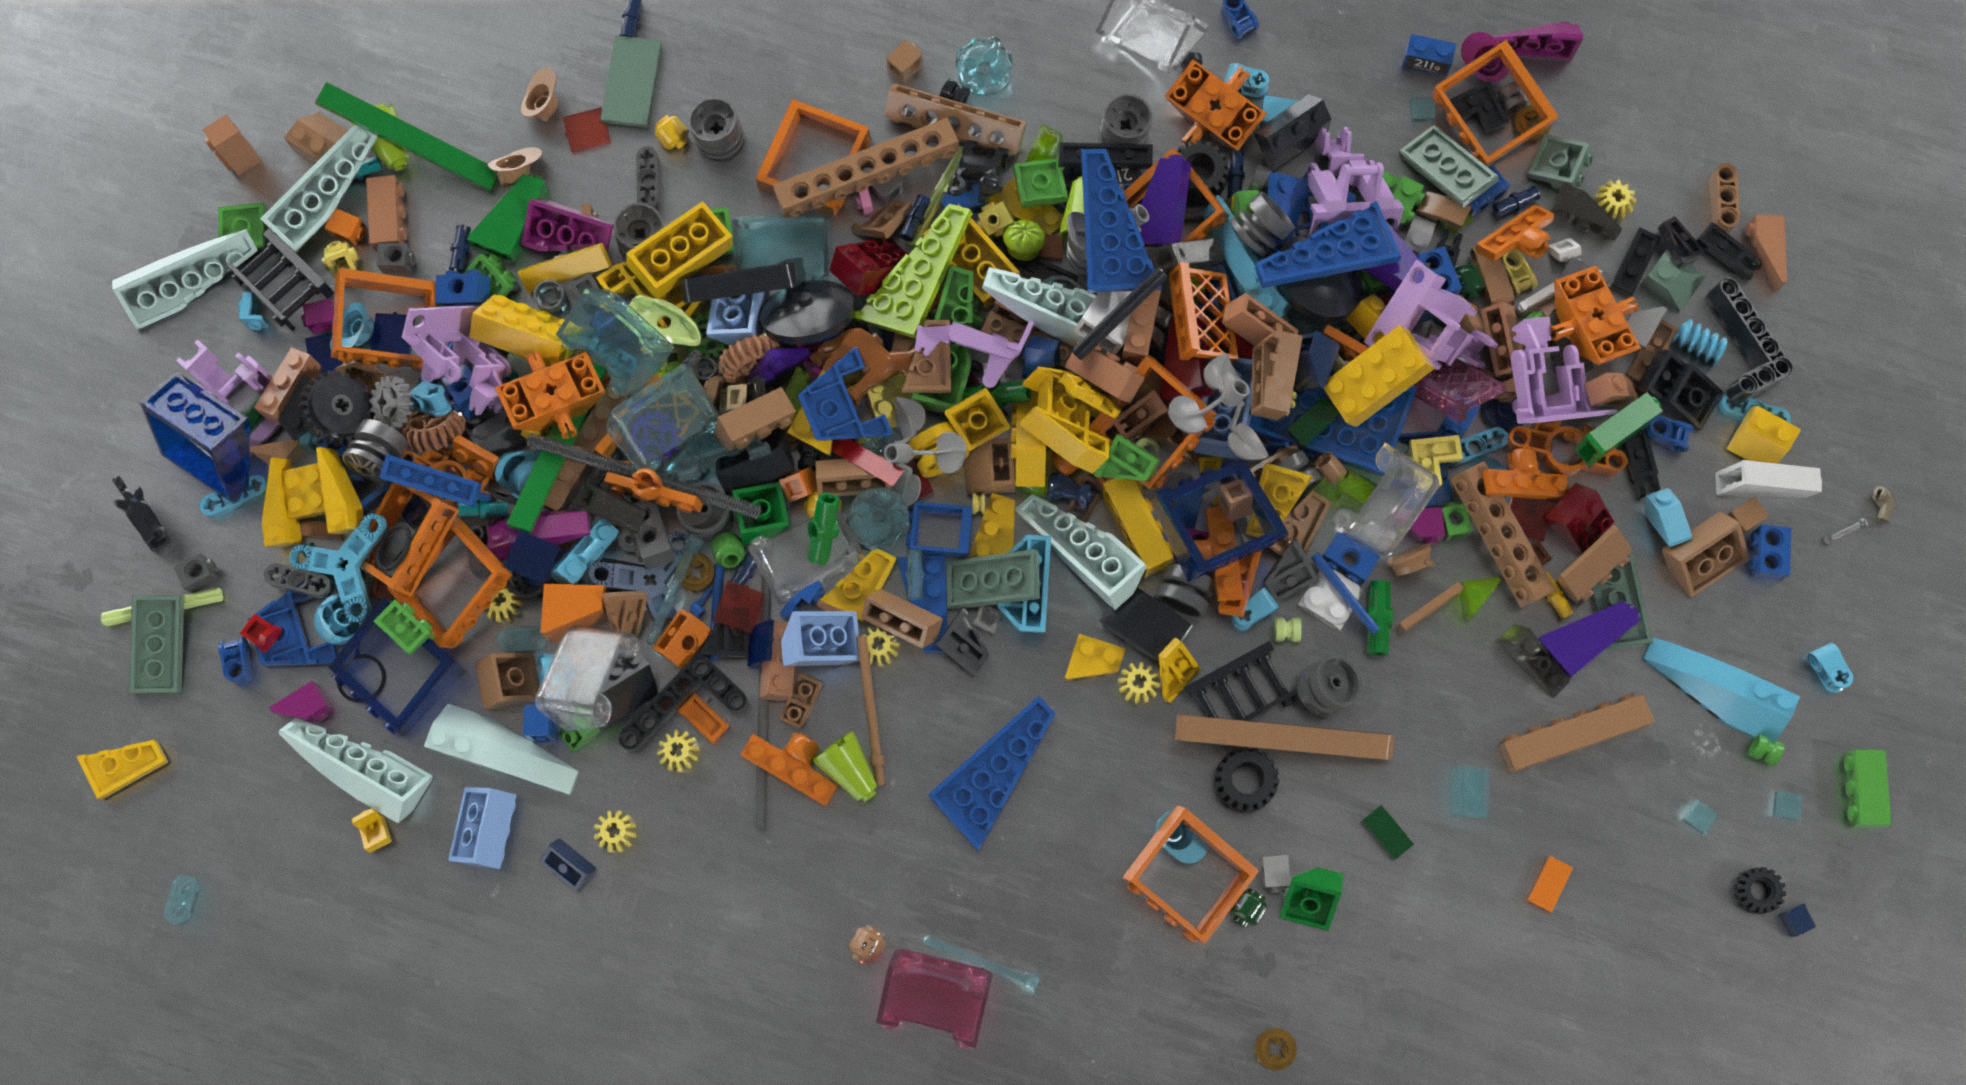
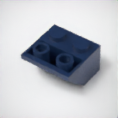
M1319 331L1302 335L1293 391L1296 394L1323 389L1329 381L1332 366L1337 361L1341 345Z

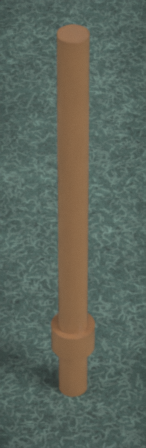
M867 636L857 637L871 748L869 760L870 766H873L876 784L883 785L885 784L883 772L885 760L880 748Z

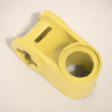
M1512 249L1502 256L1514 297L1519 296L1520 292L1529 288H1537V278L1520 250ZM1506 259L1513 260L1515 262V266L1509 265Z

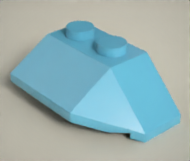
M1026 535L1008 553L1032 549L1039 551L1040 599L998 604V609L1020 632L1045 633L1050 579L1051 536Z

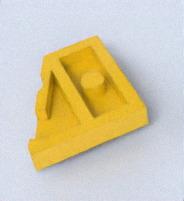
M1066 372L1061 377L1060 381L1066 387V393L1071 397L1084 401L1112 418L1116 419L1120 414L1121 410L1100 387L1084 378Z
M1079 634L1064 680L1070 681L1076 678H1089L1102 674L1118 673L1126 648Z
M1176 637L1159 654L1162 698L1171 703L1183 688L1201 671L1200 666L1182 641Z

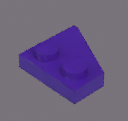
M808 348L769 349L748 376L751 385H770L809 359L811 354Z

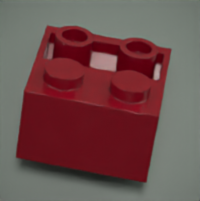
M1575 483L1545 516L1553 532L1580 555L1603 536L1614 523L1597 490Z

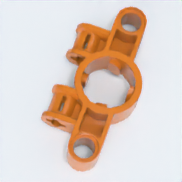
M1561 420L1532 423L1531 428L1518 426L1508 434L1507 444L1505 445V448L1511 453L1514 449L1529 447L1534 449L1537 459L1541 461L1543 467L1549 473L1567 475V477L1575 475L1580 470L1605 477H1614L1627 464L1626 455L1617 449H1614L1590 468L1579 455L1577 458L1579 464L1569 466L1568 463H1559L1553 458L1551 454L1553 444H1551V441L1557 438H1564V440L1572 441L1577 446L1588 433L1597 428L1589 426L1587 422L1582 424L1581 430L1570 426L1560 427ZM1513 437H1519L1523 444L1516 443ZM1608 460H1614L1617 463V468L1612 467Z
M443 447L439 451L432 450L430 453L424 451L421 456L406 450L401 458L404 460L412 459L414 463L443 472L453 471L461 477L463 476L466 479L482 483L480 491L490 494L489 492L496 482L495 476L491 479L484 474H480L470 466L466 471L461 464L454 461L452 448ZM440 497L458 509V502ZM494 497L492 502H499V501H498L497 498ZM486 517V519H487V520H490V521H491V520H496V519L498 518V517Z

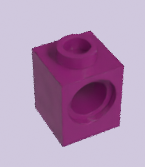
M331 298L303 305L304 313L301 314V320L305 328L307 327L313 334L333 330L334 302Z

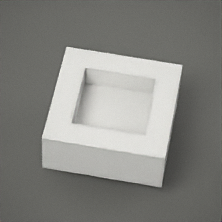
M1571 238L1549 245V254L1559 262H1567L1571 257L1582 255L1581 246Z

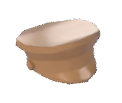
M1422 544L1388 558L1387 564L1393 568L1396 576L1434 567L1435 564L1430 556L1432 547L1430 544Z

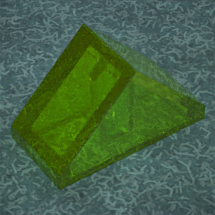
M1041 124L1026 162L1056 159L1059 154V142H1063V134L1045 124Z
M1500 578L1464 580L1460 583L1464 588L1459 594L1463 619L1467 623L1499 584Z

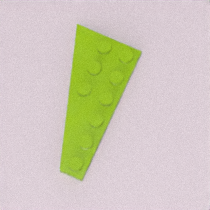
M949 204L931 224L930 231L923 239L921 237L915 243L916 247L909 255L905 254L882 281L883 285L874 295L871 294L866 300L867 304L861 311L855 312L853 319L860 323L916 338V328L918 325L923 326L971 219L973 214L971 210Z

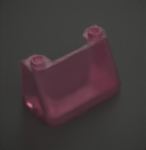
M895 950L888 965L876 1023L882 1024L883 1027L888 1029H895L901 1026L903 1021H908L953 1033L952 1038L958 1046L976 1048L993 974L983 968L911 950Z

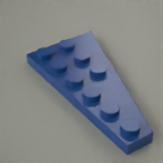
M1082 149L1081 164L1088 293L1133 291L1154 271L1153 264L1148 257L1132 212L1129 210L1124 192L1120 188L1107 150ZM1160 285L1156 290H1161L1162 286Z
M1375 201L1370 204L1369 208L1354 212L1351 217L1344 221L1338 220L1311 234L1309 239L1292 244L1290 249L1284 252L1279 251L1257 262L1255 271L1262 288L1397 263L1400 262L1401 253L1379 204Z
M1040 696L1035 698L928 794L931 800L977 851L981 848L1056 715Z

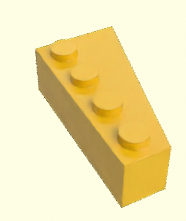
M1031 390L1032 397L1030 401L1012 403V410H1016V412H1012L1011 426H1016V428H1011V442H1016V444H1011V458H1016V487H1045L1046 444L1020 426V421L1035 406L1038 407V392Z

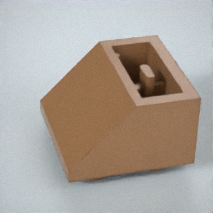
M1011 438L991 439L970 451L969 456L965 459L967 495H973V493L1015 492L1014 459L1011 458V444L1013 443Z

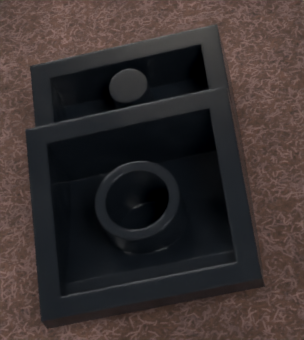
M1671 349L1657 351L1635 388L1642 395L1647 392L1650 396L1655 397L1663 411L1681 422L1691 424L1698 431L1703 429L1724 393L1693 363L1686 364Z
M1137 587L1133 595L1116 610L1109 606L1099 620L1104 629L1120 637L1126 644L1159 662V654L1175 637L1183 641L1193 627L1192 624Z

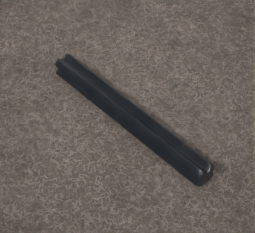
M1156 268L1072 349L1073 354L1079 360L1086 357L1167 279L1166 273L1161 268Z

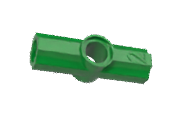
M998 380L994 387H987L1000 409L1004 408L1007 403L1030 401L1032 397L1031 389L1023 386L1025 380L1001 383ZM982 383L981 386L965 388L961 401L981 391L986 386Z
M828 492L821 493L820 497L817 498L814 520H810L807 526L810 538L807 558L811 563L818 564L819 566L826 565L827 561L830 560L833 539L837 538L840 532L837 521L840 499Z
M1387 580L1369 582V603L1366 612L1380 628L1373 635L1367 629L1366 654L1371 656H1388L1389 636L1393 624V608H1391L1392 582Z

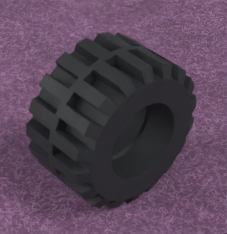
M1191 141L1187 143L1186 148L1183 145L1179 147L1178 152L1187 162L1191 163V167L1201 166L1209 171L1211 177L1203 182L1215 197L1217 195L1220 196L1221 192L1224 191L1229 172L1228 161H1225V154H1219L1220 148L1217 146L1212 148V143L1207 142L1205 145L1202 144V141H1196V144H1193ZM1189 178L1186 201H1190L1192 206H1195V203H1199L1200 206L1205 205L1207 199Z
M1242 747L1239 750H1232L1231 753L1224 756L1215 771L1214 786L1217 789L1215 792L1217 796L1221 797V802L1224 805H1229V809L1233 811L1236 809L1240 813H1245L1246 811L1251 813L1262 809L1272 800L1277 792V786L1279 785L1277 777L1279 774L1278 768L1275 769L1273 759L1269 760L1268 754L1265 752H1258V748L1248 749V747ZM1241 766L1254 769L1260 777L1261 785L1259 789L1252 794L1238 791L1232 782V774L1235 769Z

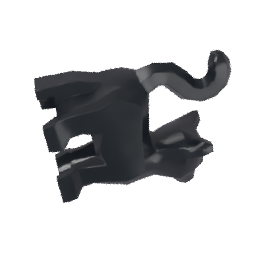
M966 140L962 149V157L952 179L958 187H948L947 192L952 196H961L968 189L966 181L979 182L978 202H982L985 196H993L996 193L1002 192L1003 185L1000 179L1002 177V168L1007 167L1009 149L999 147L993 157L987 158L984 152L982 155H977L973 152L974 149H977L978 142Z
M119 475L114 476L112 481L124 499H116L113 502L117 508L126 513V516L140 533L150 550L153 552L170 542L171 540L164 527L161 526L149 504L145 502L141 487L138 486L132 494Z

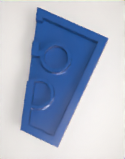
M1276 172L1270 173L1268 196L1285 212L1296 228L1309 190V181ZM1294 230L1284 239H1280L1274 234L1271 235L1276 246L1282 247L1288 240L1292 239Z

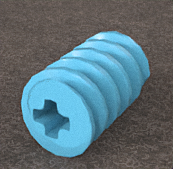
M1687 320L1681 325L1671 344L1677 340H1680L1679 348L1688 344V353L1697 349L1696 357H1700L1703 353L1706 354L1705 362L1714 358L1713 366L1715 367L1727 348V338L1724 337L1718 341V333H1714L1709 337L1710 329L1706 328L1701 332V324L1698 323L1692 328L1693 320Z

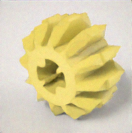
M1619 179L1615 184L1610 180L1605 186H1600L1594 201L1598 203L1596 210H1603L1602 217L1608 214L1612 221L1616 216L1621 220L1624 219L1626 214H1631L1637 199L1633 197L1635 190H1628L1629 183L1623 186Z
M506 585L494 597L490 607L483 612H488L486 617L490 620L495 618L497 623H501L503 617L509 622L511 621L510 614L513 613L515 616H518L519 612L516 610V607H522L523 603L519 601L521 597L512 593ZM504 598L506 602H502L499 606L497 603L501 602Z
M876 626V632H873L868 627L867 632L869 636H867L870 665L873 664L875 659L877 660L878 667L882 666L883 659H885L887 664H891L889 655L897 657L898 653L893 649L900 647V643L894 641L897 636L894 634L889 635L890 632L886 630L881 632V628ZM877 641H879L880 644L884 642L882 644L883 649L878 650V648H876V650H874V643Z
M1139 662L1138 669L1135 668L1133 663L1129 664L1130 672L1123 669L1121 674L1125 678L1118 679L1119 684L1125 685L1119 689V692H1128L1125 697L1126 701H1129L1132 696L1135 697L1134 704L1137 705L1140 697H1142L1144 703L1149 702L1148 695L1155 698L1157 693L1153 689L1160 687V683L1154 681L1159 677L1158 673L1150 675L1153 667L1150 665L1144 670L1143 662ZM1136 678H1140L1139 681H1144L1142 688H1138V685L1136 687L1133 685Z
M674 730L673 738L666 733L665 738L668 741L666 743L659 741L658 743L664 748L657 751L658 756H664L660 763L662 765L668 764L667 769L669 771H672L676 766L679 773L683 771L684 764L688 769H691L690 759L698 761V757L692 753L700 751L698 746H693L697 742L696 738H689L687 731L683 732L680 737V732ZM677 746L681 748L682 754L680 756L675 754V747Z
M620 810L616 812L615 817L612 811H607L608 819L606 820L600 816L598 819L603 824L601 826L594 825V829L600 831V833L594 835V839L601 840L598 845L601 849L607 846V852L613 853L616 846L617 851L621 853L623 852L622 844H625L627 847L632 846L628 838H636L637 835L630 832V830L636 828V824L629 823L632 817L630 815L623 817V812ZM615 826H617L620 833L619 835L615 834L614 837L610 834V830L612 828L615 829Z

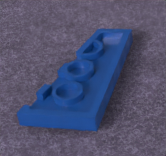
M945 555L896 557L909 602L943 618L938 639L924 647V653H946L936 645L948 627Z

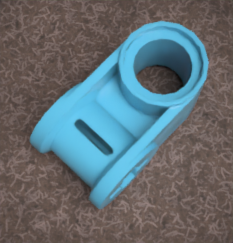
M1237 63L1230 64L1224 82H1228L1240 66L1244 68L1243 71H1248L1251 76L1244 82L1238 92L1241 95L1254 99L1263 98L1267 94L1269 76L1265 71Z
M423 381L409 392L413 394L409 398L413 402V406L410 407L416 412L440 417L446 415L452 409L451 403L444 396L445 390L442 385Z
M1263 588L1248 599L1244 615L1247 614L1249 616L1248 620H1240L1238 616H1232L1233 626L1241 631L1248 630L1261 620L1272 615L1280 607L1267 589Z
M1829 643L1808 653L1810 666L1816 672L1828 692L1839 693L1852 684L1854 676L1835 644Z

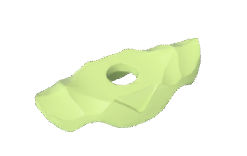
M639 295L633 298L628 305L627 313L653 336L674 344L698 346L701 344V335L694 321L683 310L672 303L662 299ZM661 317H668L671 320L668 328L662 329L658 327L657 322Z

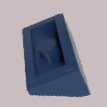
M560 838L550 843L539 861L577 893L596 870L593 864Z

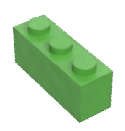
M1855 749L1847 752L1844 758V769L1848 774L1845 789L1850 801L1847 816L1849 821H1851V828H1885L1892 826L1886 750Z

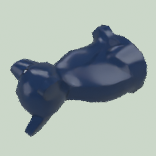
M1055 472L1049 476L1047 497L1053 499V501H1058L1062 497L1070 501L1077 500L1079 507L1082 510H1086L1088 504L1093 502L1095 495H1101V491L1093 489L1090 485L1086 484L1079 486L1074 479L1067 475Z

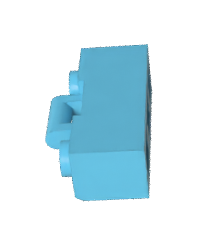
M604 516L594 519L590 523L591 535L575 540L551 568V577L559 584L575 585L620 532Z

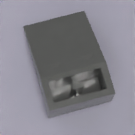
M504 407L500 413H495V409L487 408L481 415H476L470 420L464 415L466 421L465 430L472 442L498 457L527 441L521 435L522 430L513 429Z

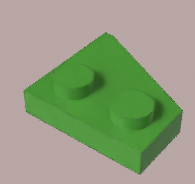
M1117 434L1109 447V458L1096 470L1094 476L1148 481L1160 459L1124 436Z

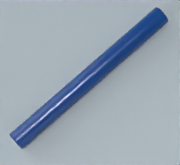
M1320 553L1314 554L1311 557L1313 562L1373 635L1380 630L1379 626Z
M714 564L710 629L714 628L721 615L724 567L718 564ZM708 657L710 661H718V657Z

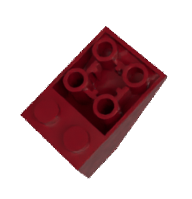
M892 238L867 240L854 244L849 243L836 246L829 271L856 296L873 294L883 285L882 281L905 254L909 255V253L904 251Z

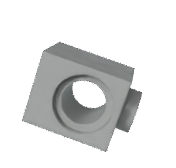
M1288 855L1263 856L1260 859L1263 889H1269L1270 893L1285 892V888H1288L1290 885Z

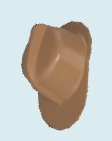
M542 68L531 78L521 105L523 116L528 118L536 117L541 121L547 122L549 117L556 111L559 103L558 97L554 92L557 78L553 69Z
M537 147L524 148L489 162L488 167L496 171L502 187L512 186L523 174L528 175L530 173V164L542 156V151Z
M356 360L343 362L333 372L334 374L336 371H340L341 376L350 373V379L353 380L357 377L358 384L365 383V388L376 389L375 382H380L381 377H387L382 371L377 369V365H365L363 361Z

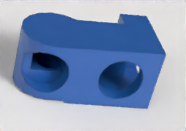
M979 183L972 184V191L965 192L961 196L945 194L942 198V210L949 204L956 206L959 204L961 207L970 209L973 214L983 212L981 208L986 205L985 198L982 202H978Z

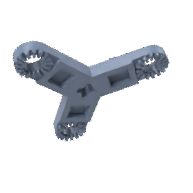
M675 531L668 535L670 544L673 538H680L684 543V547L681 550L672 547L676 561L647 570L646 566L638 567L597 562L588 571V580L592 585H604L606 589L644 591L647 593L646 607L660 636L665 631L662 626L664 620H673L677 614L675 605L664 582L690 547L689 537L682 531ZM601 568L606 571L607 579L605 581L595 579L594 572L596 569ZM644 576L646 578L653 576V583L655 584V586L649 585L647 587L645 585L646 580L644 579Z

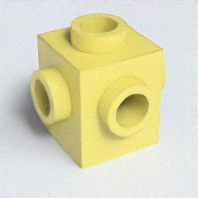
M1004 201L996 205L994 202H991L982 207L983 212L978 214L980 220L977 221L984 233L987 232L988 236L995 234L996 238L1002 236L1007 226L1015 222ZM994 216L997 217V222L995 224L992 221Z
M347 240L332 242L327 245V248H324L322 262L325 269L331 272L334 279L340 268L357 270L356 261L359 260L355 248H350Z

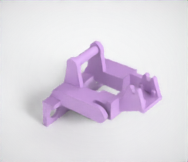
M1348 127L1342 128L1340 135L1336 136V140H1330V133L1326 132V128H1321L1314 145L1322 156H1328L1330 160L1327 170L1320 171L1316 163H1309L1307 167L1308 187L1318 204H1311L1310 209L1314 215L1309 236L1317 232V226L1320 223L1328 222L1329 226L1338 220L1344 221L1351 217L1354 212L1369 208L1370 204L1375 201L1378 202L1385 220L1388 218L1394 219L1391 227L1398 233L1404 207L1399 199L1394 200V196L1383 178V164L1381 162L1375 163L1373 160L1365 162L1364 154L1350 153L1352 132L1348 131ZM1349 183L1352 187L1357 186L1366 202L1347 203Z
M1418 260L1415 261L1364 340V343L1371 347L1375 344L1374 340L1377 333L1382 332L1385 336L1398 325L1408 329L1411 333L1424 311L1428 310L1447 324L1439 337L1430 335L1427 339L1413 333L1411 334L1435 369L1439 370L1442 366L1438 360L1451 366L1457 355L1475 367L1483 369L1485 365L1479 360L1481 356L1478 354L1484 345L1492 346L1495 349L1498 346L1488 334L1477 330L1469 334L1461 328V325L1458 323H1460L1464 315L1467 313L1475 316L1477 311L1461 296L1441 289L1446 279L1434 273ZM1419 270H1422L1424 272V279L1421 283L1416 284L1414 276Z
M481 305L409 308L402 338L423 359L422 380L430 383L433 380L445 377L450 382H456L461 377L460 366L467 364L469 360L474 365L469 384L472 387L469 404L470 411H475L476 415H481L485 407L489 405V409H495V413H500L503 405L495 387L502 385V378L510 376L511 365L492 346L469 338L472 313ZM422 315V322L417 326H413L414 318ZM453 341V351L444 342Z
M1550 317L1523 319V321L1512 328V332H1516V336H1513V341L1526 347L1524 350L1513 351L1511 355L1517 399L1512 403V409L1517 415L1518 424L1617 414V409L1599 410V406H1591L1585 387L1584 363H1580L1578 349L1574 345H1568L1563 350L1565 366L1555 367L1559 392L1545 396L1542 373H1546L1544 352L1559 351V346L1548 347L1547 344L1548 340H1552Z
M1029 321L1019 344L1008 342L1007 338L996 333L992 336L956 322L947 326L922 327L918 325L916 328L915 351L920 352L922 348H925L923 354L928 356L940 341L948 345L952 341L955 344L990 354L982 381L986 387L992 388L997 384L1011 361L1020 355L1034 322Z
M197 339L194 343L199 347L198 353L190 361L184 362L180 357L176 360L198 380L190 391L203 403L200 405L193 399L189 403L224 433L216 442L243 465L253 455L250 447L263 445L281 425L265 418L243 442L248 444V450L244 454H237V448L241 444L225 431V428L237 417L226 406L229 402L226 397L242 380L259 395H262L273 377L249 355L244 358L238 352L235 356L242 364L234 371L236 374L231 378L216 364L219 358Z

